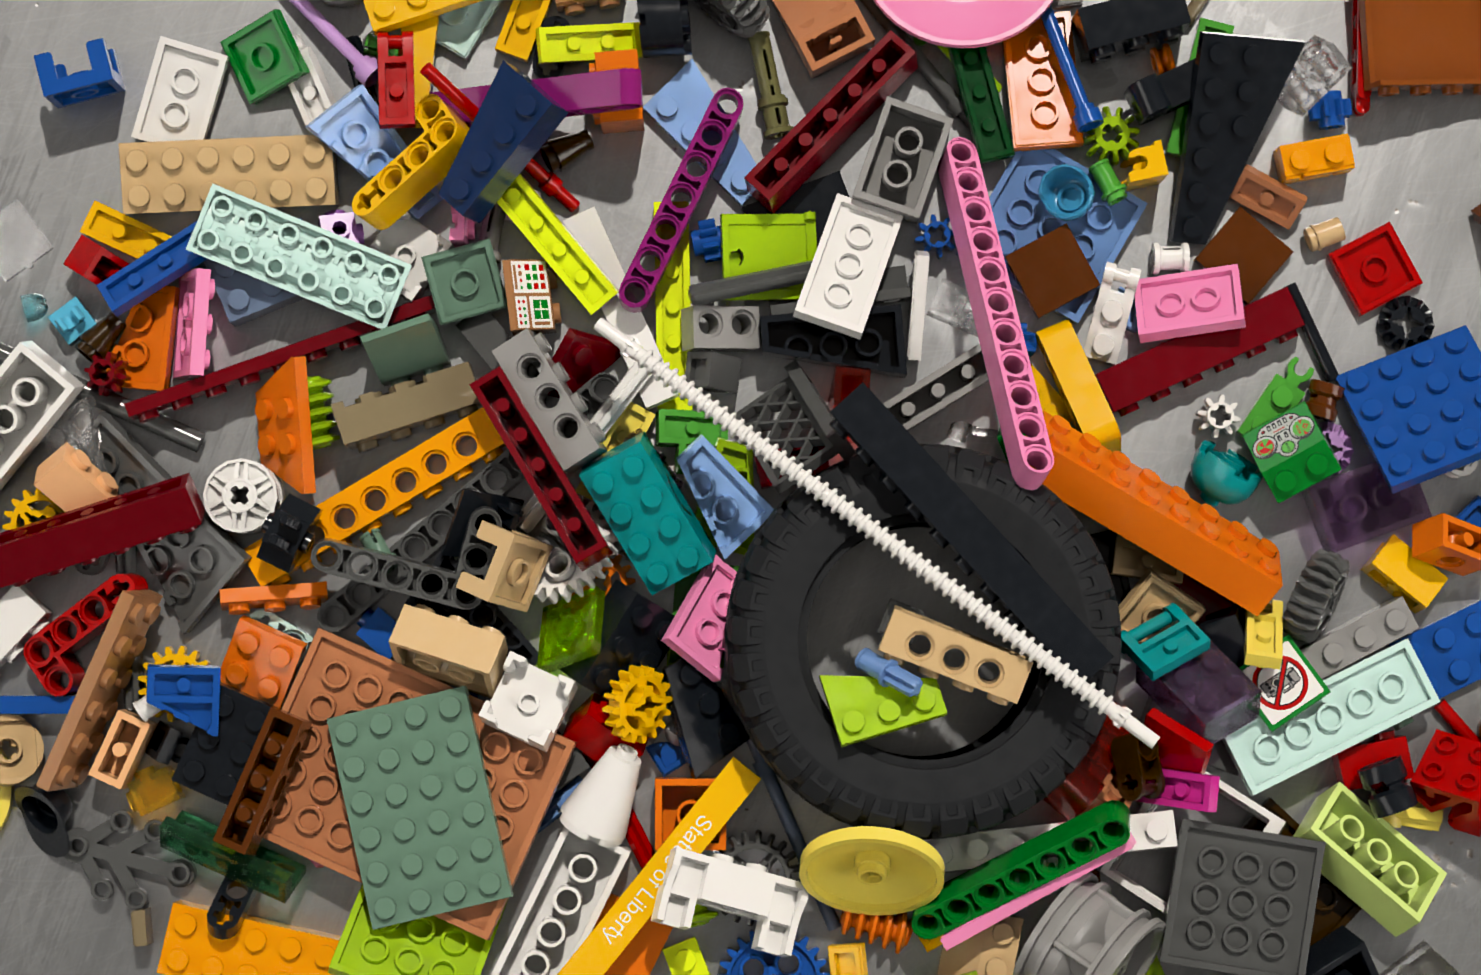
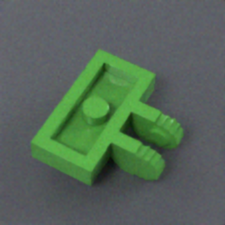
M658 409L656 412V446L676 447L674 456L676 474H683L676 458L701 434L714 447L717 437L728 439V430L722 431V425L719 423L714 425L712 417L706 419L704 411L698 413L693 410Z

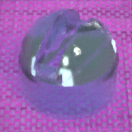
M28 293L20 296L28 323L45 316L49 307L45 303L46 298L43 295Z

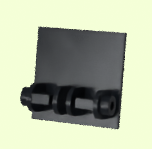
M463 488L440 554L459 557L469 517L476 508L482 506L495 509L500 515L502 528L511 532L516 530L519 519L524 514L521 510L524 500ZM482 514L475 521L477 530L482 520L495 524V518L490 514ZM474 548L467 553L466 559L485 562L486 554L483 550Z

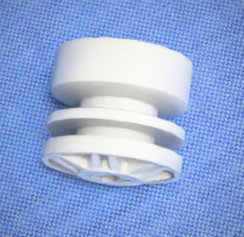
M243 458L228 460L216 467L207 478L203 491L205 509L212 521L224 530L244 535L263 533L261 528L270 512L275 514L286 499L284 486L275 473L263 464ZM237 489L249 490L246 494L249 501L246 504L235 502L238 499Z

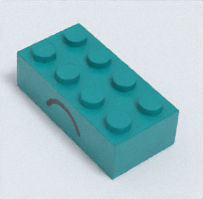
M645 431L583 466L579 477L651 595L658 593L713 562L716 554L715 547Z

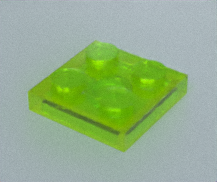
M595 586L594 589L585 590L583 597L575 594L571 596V600L568 603L563 599L558 601L557 604L543 607L537 668L551 673L600 653L606 592Z

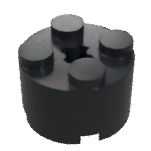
M637 0L643 58L692 55L691 34H684L691 33L690 14L688 6H685L688 5V0Z

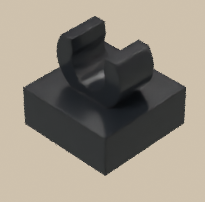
M159 720L145 753L154 760L166 765L169 764L170 760L179 763L181 756L175 754V749L178 744L187 745L189 739L182 735L183 733L173 725Z

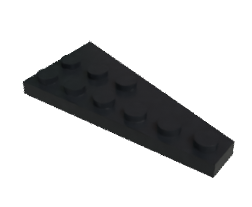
M1200 31L1169 240L1172 242L1206 245L1306 42L1294 39Z

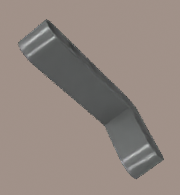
M482 506L476 508L471 513L455 571L332 538H324L314 544L311 550V561L313 566L323 573L459 609L470 610L477 607L482 599L475 596L470 601L460 600L456 596L458 589L456 585L462 572H467L484 580L497 547L477 538L478 530L475 527V521L482 514L492 515L495 518V525L502 527L500 515L491 507ZM323 546H331L337 551L338 557L334 563L324 565L318 560L317 551ZM479 548L485 552L486 560L481 566L472 567L467 564L466 555L471 549ZM365 555L372 560L373 566L368 573L359 574L353 570L351 564L356 556ZM395 564L404 566L407 570L406 579L400 583L391 582L386 575L388 568ZM428 574H436L442 579V585L435 592H427L421 585L423 578Z

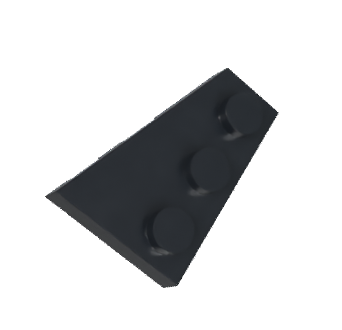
M680 656L662 669V673L664 674L665 682L670 683V688L667 691L669 696L673 698L671 705L676 713L681 731L680 738L690 763V774L692 778H697L748 741L750 736L717 684L713 683Z

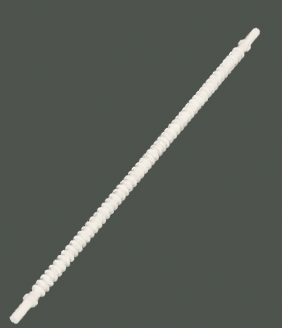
M600 318L593 329L621 349L620 354L625 358L630 357L637 361L639 369L645 367L647 375L655 374V381L663 380V387L671 386V393H680V400L688 399V405H696L698 413L704 411L706 419L712 417L714 425L719 423L722 425V431L729 430L731 438L737 436L739 444L745 442L747 444L746 449H754L756 457L762 455L764 463L770 461L772 469L780 468V475H789V482L797 481V488L805 487V493L807 495L813 493L815 501L819 499L823 501V507L830 506L832 514L838 512L840 520L846 518L849 527L855 525L857 533L861 531L865 533V539L873 538L874 546L882 545V552L890 551L892 559L898 557L900 559L899 564H907L909 572L915 570L917 578L923 576L925 584L932 583L934 585V591L940 589L942 590V597L950 596L951 604L959 603V610L967 609L969 617L975 615L977 623L982 621L986 624V630L992 628L994 636L1000 634L1003 637V643L1011 642V649L1019 648L1020 656L1028 655V661H1036L1038 669L1044 667L1046 675L1053 674L1055 676V682L1061 680L1064 683L1063 688L1071 687L1073 689L1072 695L1080 694L1082 702L1088 700L1090 702L1089 707H1097L1099 709L1098 714H1106L1112 720L1115 727L1120 729L1122 726L1151 749L1154 747L1160 736L1131 715L1132 710L1128 707L1117 705L1112 701L1114 698L1112 695L1106 697L1104 689L1098 691L1095 688V682L1087 683V676L1079 677L1077 675L1078 669L1070 670V664H1062L1060 656L1054 658L1051 655V649L1048 651L1043 649V643L1035 644V637L1027 638L1025 636L1026 630L1018 631V625L1016 623L1010 625L1008 617L1002 619L999 616V610L996 612L991 610V604L983 605L982 597L979 599L974 598V591L966 592L964 584L958 586L956 578L951 580L948 578V572L941 573L939 571V565L933 567L931 559L925 561L922 558V552L916 554L913 552L914 546L908 548L905 546L906 541L904 539L898 541L896 533L889 534L887 526L881 528L879 520L873 522L871 514L864 515L862 507L858 509L854 507V501L846 502V495L838 496L837 488L829 489V482L821 483V477L819 475L813 477L811 469L805 471L803 469L804 464H796L794 456L788 458L786 450L780 452L778 444L772 446L769 437L761 438V431L753 432V425L745 426V419L737 420L735 412L729 414L727 406L722 408L719 406V400L712 401L710 393L704 395L702 387L696 389L694 381L687 382L686 375L679 376L677 368L671 370L669 362L663 364L661 356L653 357V350L646 351L639 344V340L634 336L629 338L604 318Z

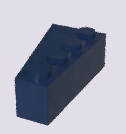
M503 60L438 194L462 216L480 223L569 112L520 69Z

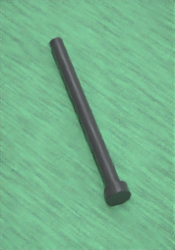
M0 342V365L15 349ZM72 374L85 385L76 399L196 453L199 451L204 441L205 433L161 413L159 418L145 423H140L139 419L132 420L129 418L124 405L132 400L110 391L107 397L99 395V387H87L89 381Z

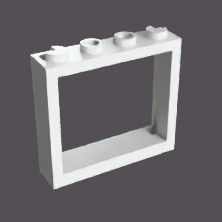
M1219 781L1218 793L1266 823L1267 825L1263 832L1281 834L1286 826V821L1223 781ZM1137 802L1141 805L1137 814L1154 812L1158 805ZM1123 853L1103 864L1100 870L1102 874L1166 915L1167 902L1117 871L1127 853Z

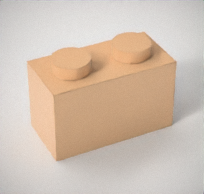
M68 442L37 467L34 486L65 512L118 495L119 488L115 479L109 473L100 471L91 463L86 453L80 449H75Z
M119 709L88 775L120 790L129 788L158 723L149 719L144 722L140 715L126 709Z

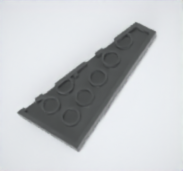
M108 412L99 413L80 437L93 464L100 471L109 473L115 479L119 486L118 495L172 478ZM206 511L202 524L192 532L185 534L176 532L166 535L163 540L154 544H146L144 542L136 545L151 574H156L165 591L162 595L168 606H173L181 622L178 625L183 634L191 632L220 597L219 589H226L252 558L223 528L212 521Z

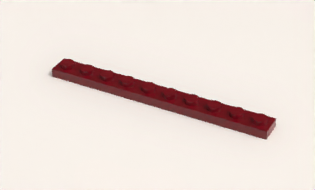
M432 295L395 307L387 327L427 313L429 315L436 313ZM358 320L133 400L124 405L129 418L132 420L139 419L140 423H145L159 418V411L170 407H173L174 411L188 408L194 405L192 399L206 395L207 399L224 395L228 392L226 387L240 383L241 387L255 384L261 381L260 375L271 371L275 374L291 357L306 356L308 363H314L327 358V351L340 347L342 352L351 350L361 345L360 336L381 329Z

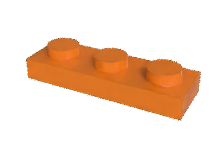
M327 581L219 589L222 611L228 610L231 615L248 614L250 609L264 608L265 612H281L286 610V606L300 605V609L304 610L318 609L321 607V603H325L328 600Z

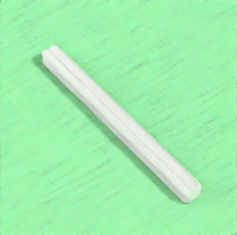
M635 361L592 417L590 423L596 422L606 435L652 374L647 375L645 367L639 369L638 362ZM564 471L569 480H571L577 473V471L573 474ZM535 494L532 495L522 508L524 514L523 517H520L517 526L529 533L546 513Z

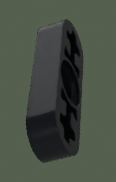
M258 848L255 855L236 853L207 913V929L214 938L221 940L229 939L239 931L266 874L267 859L261 849ZM250 861L256 862V865L251 866L248 877L244 876L245 865H248ZM233 887H242L247 891V894L242 898L234 899L228 896L227 891ZM226 908L229 909V921H225L223 925L217 924V921H221L224 918Z

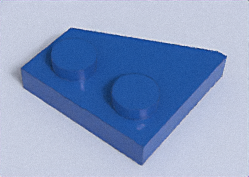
M147 664L146 702L161 710L172 713L174 717L186 723L189 722L207 731L212 736H218L221 667L213 665Z

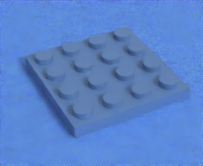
M1055 149L1016 151L989 197L1004 257L1067 223L1100 285L1107 261L1114 263L1148 203L1126 191L1128 196L1125 199L1109 206L1107 201H1102L1101 196L1103 194L1088 168ZM1062 164H1069L1083 170L1091 179L1095 191L1091 209L1081 218L1071 221H1064L1053 217L1046 210L1038 194L1042 176L1052 167ZM1005 261L1011 287L1023 294ZM1100 286L1053 312L1077 325Z

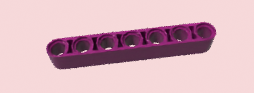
M622 68L532 80L569 112L566 117L637 109L643 106L642 74L640 69ZM491 85L461 88L459 90L480 109ZM440 91L430 93L438 95L459 112L468 127H471L473 121Z
M722 88L713 96L620 285L619 301L622 307L629 312H641L649 305L741 118L744 105L743 98L735 89ZM727 99L735 103L737 109L732 114H724L718 109L717 105L719 102ZM712 130L719 133L722 140L719 144L711 146L703 141L702 135ZM701 162L706 167L705 174L700 177L690 175L687 171V166L690 163ZM677 193H685L690 197L691 203L685 208H677L671 202V198ZM662 224H669L674 227L676 234L673 238L664 240L658 237L656 229ZM647 255L657 257L660 261V266L655 271H646L640 265L643 257ZM633 286L640 287L644 291L645 297L638 303L628 301L625 297V292L628 288Z

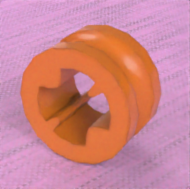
M1168 44L1163 45L1161 50H1157L1155 47L1150 48L1151 63L1157 76L1175 68L1173 53Z

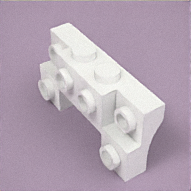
M679 847L670 850L663 885L658 887L651 917L652 922L687 930L691 928L695 906L698 904L756 920L757 924L751 949L783 958L792 955L797 928L809 895L801 882L767 873V867L760 864L746 863V866L733 863V857L724 854L714 853L711 857Z

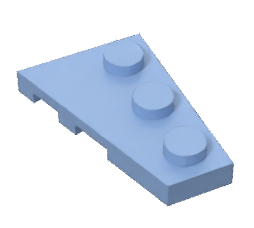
M701 434L676 459L725 560L769 518L775 509Z

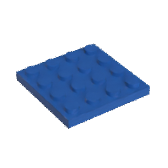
M1466 325L1337 375L1335 379L1336 385L1345 388L1343 399L1392 494L1481 459V352Z

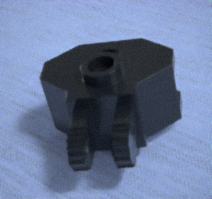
M289 493L276 513L270 512L262 525L261 532L265 533L262 538L257 558L287 573H291L302 554H306L312 546L316 536L313 532L323 510Z

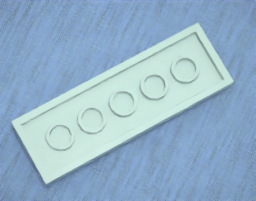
M1404 639L1324 679L1323 682L1331 693L1272 733L1258 713L1219 731L1218 733L1250 796H1254L1439 703L1440 700L1409 639Z

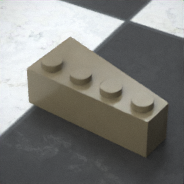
M468 361L422 376V381L417 383L415 380H409L394 384L388 388L389 392L382 394V391H372L359 395V398L355 399V404L347 407L344 406L343 401L330 405L344 445L352 450L358 448L359 453L379 447L378 441L390 436L392 441L407 438L412 435L411 429L422 425L425 426L426 430L446 424L444 418L454 414H458L459 419L465 418L477 411L481 403L469 385L476 381L472 365Z

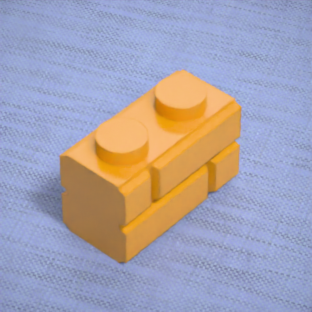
M1348 133L1282 145L1273 151L1278 181L1285 185L1329 177L1331 174L1333 176L1346 174L1355 168Z

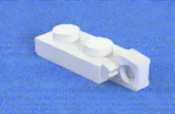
M292 34L309 69V73L288 86L305 125H308L335 104L336 100L316 54H314L311 47H306L300 34Z

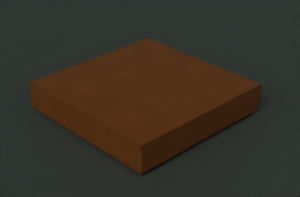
M1240 206L1193 261L1203 269L1238 264L1243 303L1248 305L1294 251Z
M1067 223L1004 257L1037 319L1100 286Z

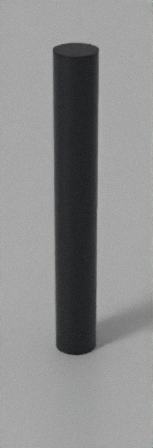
M1294 282L1286 287H1288L1305 323L1301 327L1326 381L1330 382L1335 380L1339 373L1298 286Z

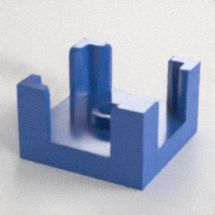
M103 38L86 43L92 70L75 72L69 76L63 64H54L50 52L34 55L43 95L58 109L126 91L116 51L114 49L108 50L106 41Z

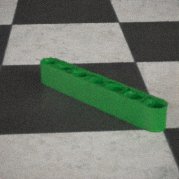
M1116 800L1104 802L945 882L942 891L932 902L913 910V932L923 939L937 938L1122 846L1130 837L1129 808L1124 803ZM1117 822V823H1120V824L1115 826V825H1109V824H1107V823ZM1077 838H1086L1089 840L1079 841L1077 840ZM1053 853V854H1056L1057 856L1052 857V856H1047V855H1045V854ZM1015 869H1023V870H1026V871H1024V872H1018V871H1015ZM991 884L994 885V887H987L984 885ZM953 900H962L965 902H956Z

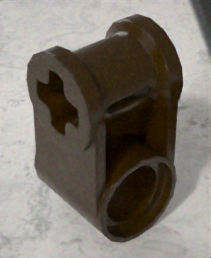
M1131 733L1115 737L1111 742L1110 749L1118 780V790L1121 796L1128 801H1137L1142 796L1148 799L1160 797L1165 790L1166 784L1159 756L1158 741L1151 749ZM1155 780V783L1146 784V781ZM1137 784L1138 787L1129 788L1128 785Z

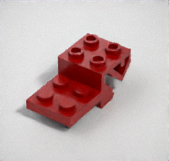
M1436 729L1410 784H1412L1418 802L1431 813L1451 806L1452 808L1448 814L1449 825L1455 830L1480 837L1481 742Z

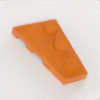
M165 286L131 308L118 345L115 344L112 353H115L117 356L116 362L124 360L129 363L124 369L126 375L131 377V380L125 381L121 386L122 388L158 392L169 388L180 288Z

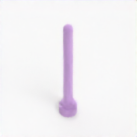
M289 0L354 66L355 78L364 87H371L378 82V60L375 57L363 56L308 0Z

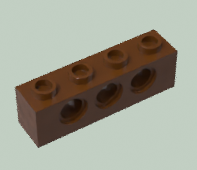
M270 707L213 841L244 855L256 854L312 722L285 710Z

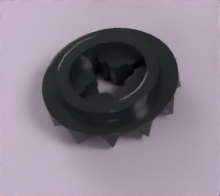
M1411 296L1394 298L1385 304L1380 311L1378 317L1379 334L1389 347L1397 351L1429 340L1435 327L1432 317L1433 312L1429 310L1423 300ZM1409 310L1410 320L1420 324V326L1410 328L1405 338L1403 326L1398 325V323H1392V321L1403 319L1405 313Z

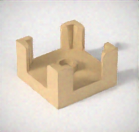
M482 520L476 534L477 538L497 546V549L484 580L467 572H462L456 588L487 602L528 612L553 546L515 530L511 532Z

